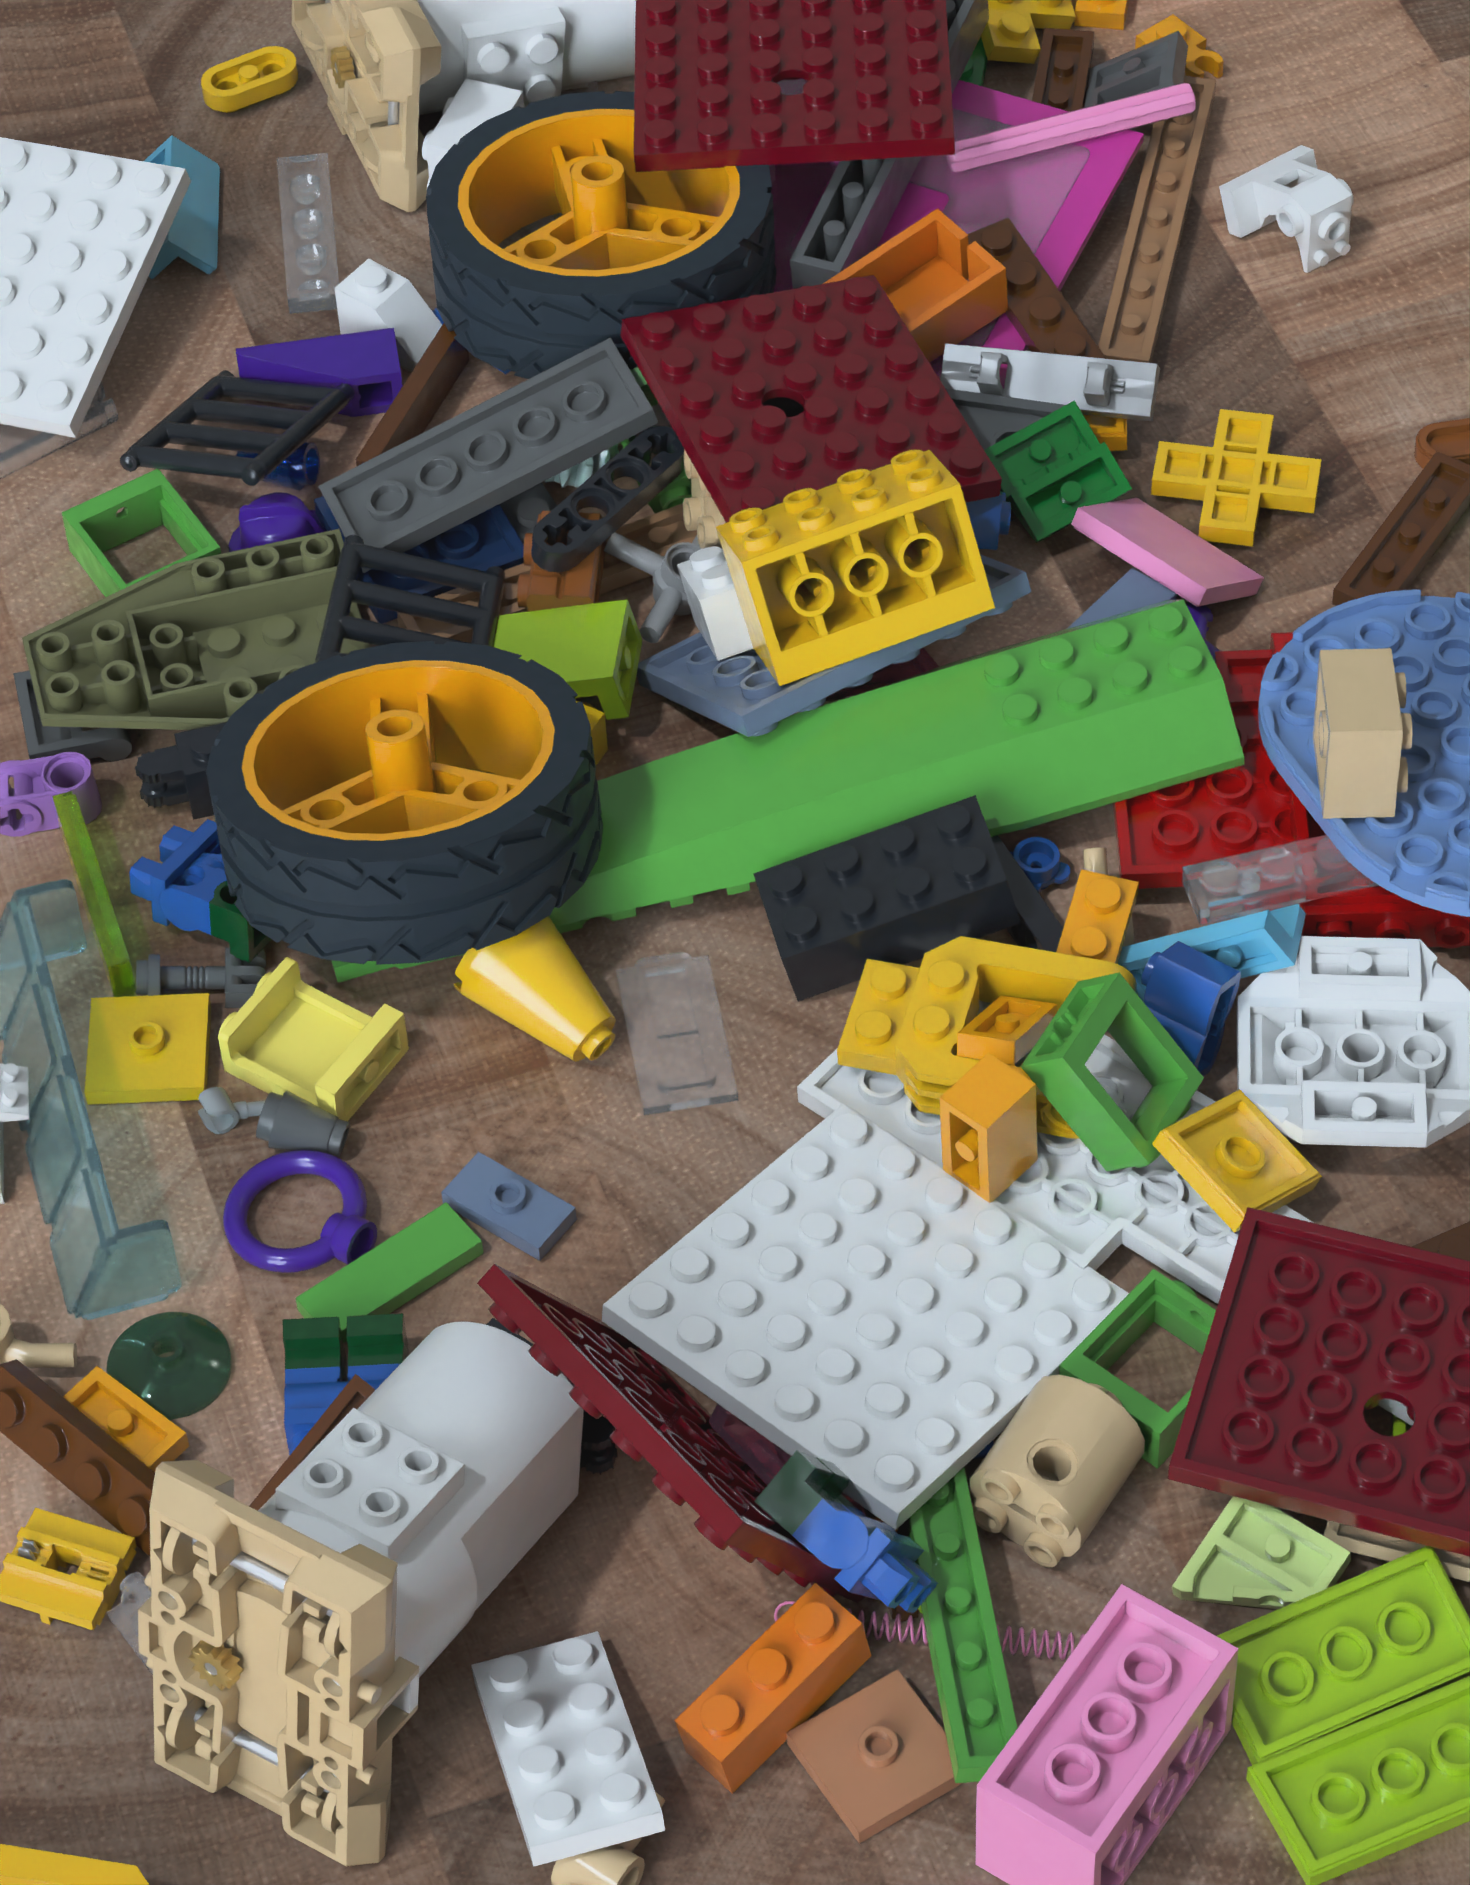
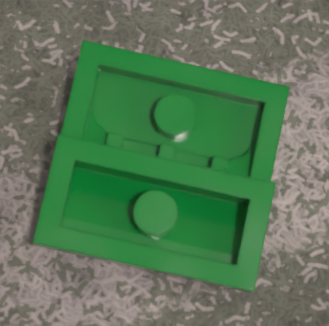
M1075 400L984 450L1002 478L1000 491L1006 494V502L1011 503V510L1036 543L1071 525L1078 507L1112 502L1132 490L1105 442L1099 443Z

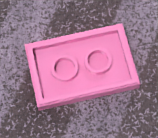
M1139 498L1078 507L1071 523L1074 529L1196 607L1256 595L1264 579L1263 576Z

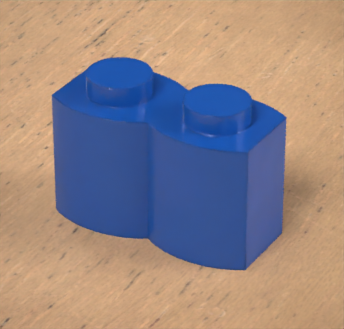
M1177 941L1162 953H1154L1147 962L1141 977V983L1146 986L1144 1003L1204 1077L1210 1072L1219 1052L1225 1030V1021L1237 995L1241 972Z

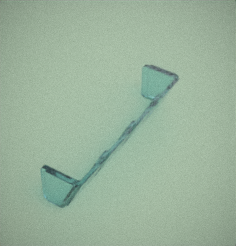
M62 879L16 890L11 901L7 902L0 919V1040L4 1042L2 1051L3 1064L12 1063L16 1066L28 1067L30 1119L18 1120L21 1131L27 1130L28 1138L25 1150L45 1224L51 1223L52 1226L50 1247L68 1314L74 1313L75 1318L82 1317L84 1320H91L163 1301L168 1298V1294L179 1290L182 1283L167 1221L154 1220L119 1229L47 966L48 961L82 953L87 948L74 885L72 881Z

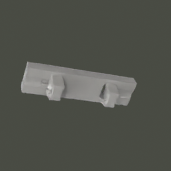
M945 343L940 381L947 389L1063 405H1067L1075 400L1083 415L1153 421L1160 367L1156 363ZM1001 364H1007L1004 389L1000 383L999 376Z

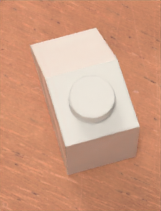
M367 259L334 288L340 334L394 328L400 367L412 373L442 324L408 279L371 259Z

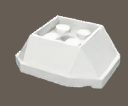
M1301 936L1294 966L1261 973L1238 996L1237 1090L1240 1089L1290 1143L1426 1148L1470 1122V991L1458 978L1437 963L1438 957L1421 939Z

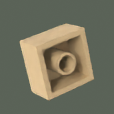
M1391 648L1320 650L1313 744L1323 819L1395 817L1397 793L1407 792L1408 765L1406 757H1401V750L1411 749L1412 718L1410 713H1401L1400 708H1405L1406 677L1404 672L1395 673Z

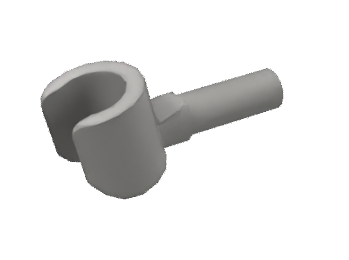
M211 1087L199 1094L198 1099L203 1108L198 1110V1114L208 1130L214 1134H224L233 1129L239 1119L260 1116L265 1100L232 1103L225 1089L222 1087Z

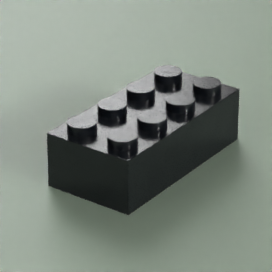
M976 795L753 873L781 960L798 1002L860 980L867 959L904 965L923 958L924 953L959 936L978 939L1021 923L1006 875Z

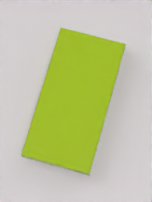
M1425 1546L1217 1635L1222 1640L1239 1648L1231 1723L1252 1765L1470 1675V1618L1434 1548L1430 1546Z
M1470 1676L1247 1767L1246 1779L1306 1885H1319L1470 1821Z

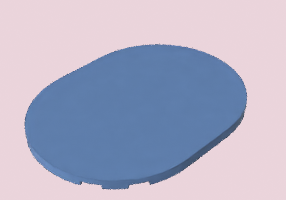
M1421 589L1390 591L1354 599L1332 607L1298 627L1293 632V639L1280 652L1273 654L1265 669L1258 703V723L1262 743L1268 757L1334 846L1363 875L1382 888L1421 906L1445 913L1470 917V594L1457 592L1455 598L1421 596ZM1391 648L1395 673L1404 672L1406 677L1405 708H1400L1401 713H1410L1412 718L1411 749L1401 750V757H1406L1408 765L1407 792L1397 793L1395 817L1323 819L1313 744L1320 650Z

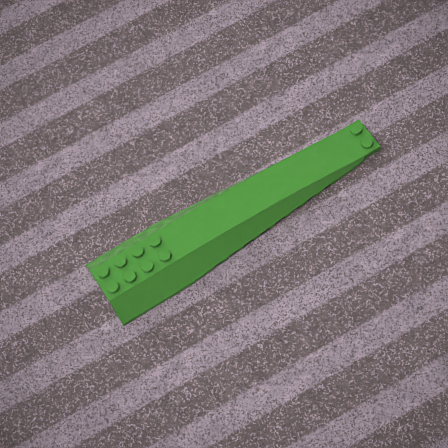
M1184 599L1165 600L957 660L872 691L788 716L778 721V726L773 731L764 735L747 737L741 733H736L601 779L597 782L602 811L603 834L598 860L584 885L560 908L554 907L549 917L558 931L563 933L581 929L586 921L595 917H606L611 921H617L637 916L636 908L667 901L670 902L671 908L694 903L693 895L726 888L728 895L750 891L749 883L756 882L753 873L976 795L990 835L995 836L1030 828L1245 765L1244 754L1223 677ZM447 958L422 963L376 965L377 961H367L365 964L331 960L337 982L340 983L391 967L403 969Z

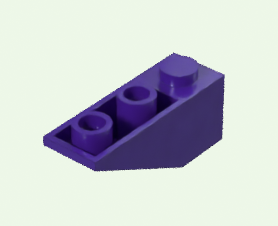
M394 328L235 349L239 376L241 378L334 388L341 383L350 385L355 393L354 398L338 413L350 417L386 413L403 387Z

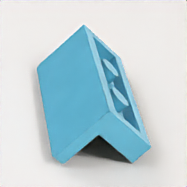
M171 135L144 162L185 168L191 183L148 276L151 279L155 278L178 256L207 274H211L217 268L220 167L213 160Z
M1294 904L1122 947L1118 964L1130 971L1135 977L1137 983L1135 992L1143 1002L1146 986L1141 983V977L1147 962L1154 953H1162L1177 941L1240 971L1241 978L1294 966L1306 913L1299 904Z

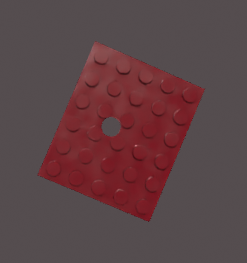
M636 0L635 172L955 155L946 0ZM782 80H807L803 85V93L795 95L782 94L781 87L777 84Z
M874 275L853 277L847 280L802 286L796 289L762 295L756 294L745 298L711 304L705 303L694 307L654 312L622 319V340L726 523L729 522V518L733 514L748 508H760L763 510L783 503L784 497L794 491L805 488L822 489L837 483V479L849 471L857 469L872 471L891 464V459L894 456L909 450H922L923 452L930 450L960 483L965 503L1000 495L1001 476ZM775 397H786L799 402L804 407V411L799 415L786 417V414L780 408L769 405L763 406V403Z
M1247 1207L1171 1457L1168 1479L1470 1557V1261ZM1381 1399H1392L1406 1406L1407 1414L1414 1423L1407 1432L1401 1435L1384 1436L1376 1433L1366 1424L1363 1413L1365 1410L1376 1407Z
M493 1264L478 1281L477 1284L494 1301L488 1308L490 1313L514 1334L518 1335L523 1331L534 1342L528 1350L530 1355L548 1372L556 1377L563 1373L575 1385L569 1392V1395L582 1409L596 1419L604 1415L616 1428L610 1435L613 1442L635 1461L641 1462L645 1458L655 1468L657 1473L651 1479L652 1482L674 1503L682 1506L687 1502L700 1515L694 1522V1525L712 1544L723 1551L730 1546L749 1563H753L757 1559L778 1576L784 1571L791 1579L804 1588L809 1583L811 1585L817 1583L830 1596L834 1597L836 1594H839L856 1603L866 1597L848 1592L834 1579L841 1571L840 1569H833L822 1563L754 1502L773 1478L656 1359L602 1322V1320L496 1264Z

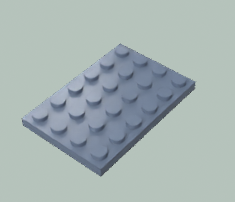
M980 554L995 605L994 609L791 683L779 686L754 649L718 661L700 632L639 662L637 678L641 686L747 737L760 736L773 731L778 726V721L796 712L810 711L818 708L825 703V697L843 688L857 687L867 683L872 679L874 672L892 663H903L914 659L919 655L921 648L937 640L950 639L961 635L966 631V625L984 616H993L1006 612L1013 606V601L1032 591L1025 571Z

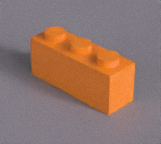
M814 1583L674 1720L686 1752L733 1794L787 1740L788 1731L801 1725L813 1715L872 1656L862 1622L817 1583Z

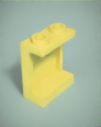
M286 957L273 972L266 973L260 979L254 994L238 1012H232L226 1017L218 1034L225 1072L268 1094L273 1092L283 1095L286 1091H289L347 1122L409 1050L403 1012L384 1003L376 1014L371 1017L304 983L300 977L298 962L289 957Z

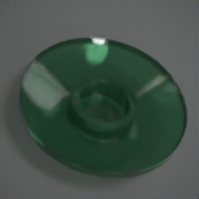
M165 1312L143 1318L127 1328L118 1337L110 1350L106 1371L166 1418L173 1420L199 1412L210 1405L221 1394L231 1374L232 1358L225 1336L214 1324L190 1313ZM175 1352L168 1357H159L163 1353Z

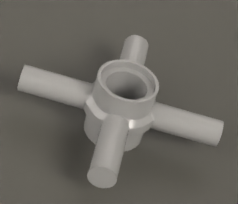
M616 532L610 536L604 552L653 576V597L656 603L639 629L642 638L647 642L657 643L674 615H688L692 613L677 564L690 560V556L701 549L697 535L692 543L681 542L672 545L664 557Z

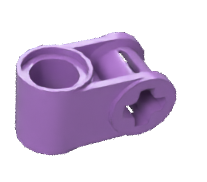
M63 752L54 756L22 761L9 760L0 763V834L15 837L60 827H80L92 822L101 812L102 801L89 759L83 754ZM10 777L14 778V788H11L9 784ZM16 809H19L22 814L20 820L16 819Z

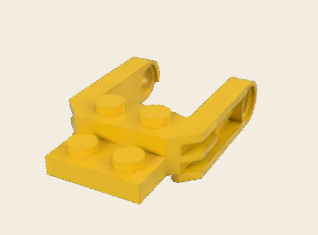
M959 936L924 953L920 968L867 959L837 1048L838 1065L897 1075L904 1084L905 1094L918 1111L940 1115L939 1097L980 1061L978 1059L957 1056V1033L977 1016L980 1008L979 1000L993 1003L1002 995L1057 1004L1058 1011L1079 981L1120 972L1132 989L1136 991V979L1126 968L1113 962ZM1036 1086L1037 1133L1079 1139Z

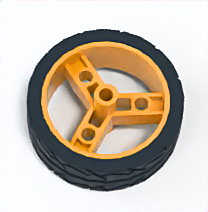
M605 91L564 94L530 102L524 108L518 106L490 118L460 138L458 145L454 144L435 166L427 187V218L437 310L448 331L454 330L457 334L454 338L474 357L504 372L506 370L516 372L514 376L530 379L609 338L612 339L630 370L638 366L621 338L622 319L774 292L776 285L773 194L771 193L772 182L769 165L635 172L634 92L615 91L614 93L605 94ZM562 212L561 217L502 249L498 246L503 240L522 227L544 217Z
M435 641L390 643L354 650L343 657L336 655L299 668L268 685L263 694H255L230 716L215 739L206 769L231 897L237 896V900L234 903L252 927L277 943L281 940L289 943L288 948L326 960L365 964L367 961H377L376 965L422 963L465 954L468 949L475 948L479 950L516 936L550 916L554 907L560 908L584 885L601 851L603 821L601 818L602 811L598 782L595 776L596 765L591 727L582 701L576 703L575 698L578 694L559 674L532 659L527 662L519 659L522 655L488 645L447 641L445 644H435Z

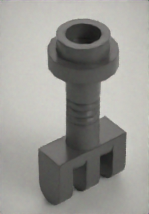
M225 947V966H206L205 969L203 966L199 968L197 966L193 968L192 966L187 968L186 966H160V954H148V960H136V995L154 996L160 995V989H186V987L188 989H192V987L197 989L198 986L200 989L204 987L206 989H225V1008H241L254 994L258 982L266 974L264 969L266 966V953L262 950L248 963L230 954V947Z

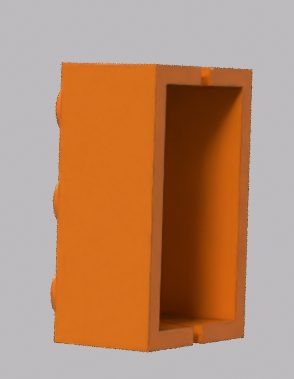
M938 208L824 282L830 283L853 277L874 275L929 363L944 354L945 343H960L1008 311L1006 267L976 241L969 244L968 234Z

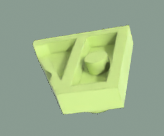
M1233 1496L1172 1585L1173 1595L1181 1600L1280 1609L1334 1586L1351 1562V1552L1274 1506Z

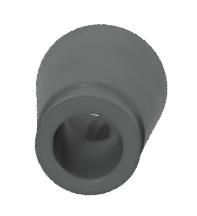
M286 1091L283 1095L270 1092L259 1117L256 1138L268 1141V1147L272 1149L290 1151L313 1150L340 1157L348 1137L350 1122L339 1119V1117L289 1091Z

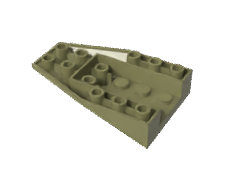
M340 529L176 563L22 637L42 726L193 730L227 722L230 716L255 694H263L268 685L299 668L316 663L315 658L341 549L344 545ZM352 602L349 616L361 619L357 603ZM344 638L340 653L349 654L351 651L370 647L368 643Z

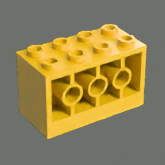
M922 450L902 452L891 459V464L872 471L868 469L849 471L841 475L837 479V483L819 490L805 488L794 491L784 497L783 503L763 510L760 508L741 510L733 514L729 518V522L716 526L753 649L779 686L995 608L960 483L930 450L924 452Z

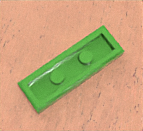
M446 1202L295 1298L297 1310L304 1318L339 1317L343 1343L347 1341V1316L390 1314L484 1253L482 1240Z

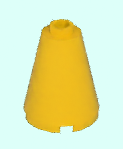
M549 916L516 936L479 950L475 948L468 949L456 968L455 975L462 982L454 983V987L464 997L575 1062L586 1057L591 1061L597 1059L611 1046L615 1039V1034L612 1032L616 1022L615 1017Z

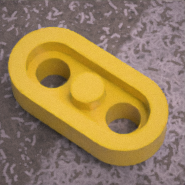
M268 46L209 68L201 78L205 104L213 110L231 113L273 96L283 94L294 87L298 81L296 57L293 52L284 47Z

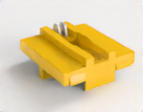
M35 1507L26 1526H21L17 1534L18 1542L12 1553H7L3 1560L4 1568L0 1574V1602L40 1614L41 1622L51 1625L55 1618L94 1630L96 1625L101 1624L105 1614H109L126 1580L125 1571H128L137 1553L135 1550L137 1546L135 1537ZM68 1563L79 1566L77 1572H72L71 1575L56 1571L58 1566L66 1568Z

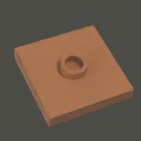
M898 1669L787 1732V1745L859 1844L963 1784L955 1783L945 1731Z

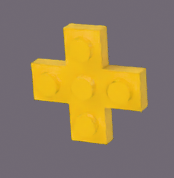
M988 0L989 20L981 35L987 59L1034 64L1041 50L1035 28L1070 30L1076 18L1071 0Z
M1220 409L1213 447L1159 441L1152 476L1151 495L1203 501L1199 523V537L1209 542L1253 547L1260 507L1314 513L1322 459L1270 454L1269 449L1274 415Z

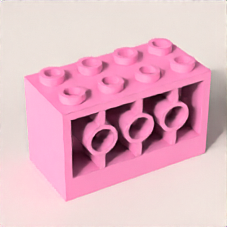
M1121 1584L977 1784L975 1865L1010 1885H1124L1231 1730L1239 1648Z

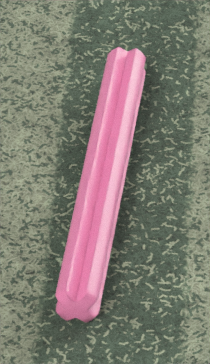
M1181 83L955 141V155H946L947 162L952 172L959 173L1190 114L1196 109L1195 95L1189 83Z

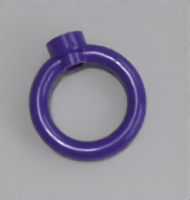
M288 1151L259 1162L236 1182L224 1206L223 1227L229 1244L243 1260L267 1271L280 1273L306 1271L321 1266L334 1258L348 1265L373 1249L377 1239L376 1225L365 1219L367 1213V1194L362 1180L356 1171L345 1161L320 1151ZM296 1174H313L326 1178L340 1190L343 1199L342 1213H335L329 1217L323 1226L320 1239L313 1243L296 1248H276L259 1241L253 1236L248 1227L247 1216L252 1201L261 1190L276 1180Z

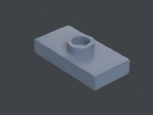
M479 1151L441 1192L443 1204L447 1202L456 1213L539 1261L577 1220L576 1207Z

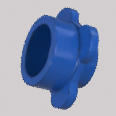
M1030 837L1024 839L1016 845L1014 852H1010L1038 893L1050 886V884H1063L1070 878L1069 865L1060 862L1058 847L1046 838Z

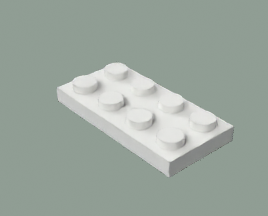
M598 1631L471 1665L475 1686L533 1867L665 1831L659 1801Z

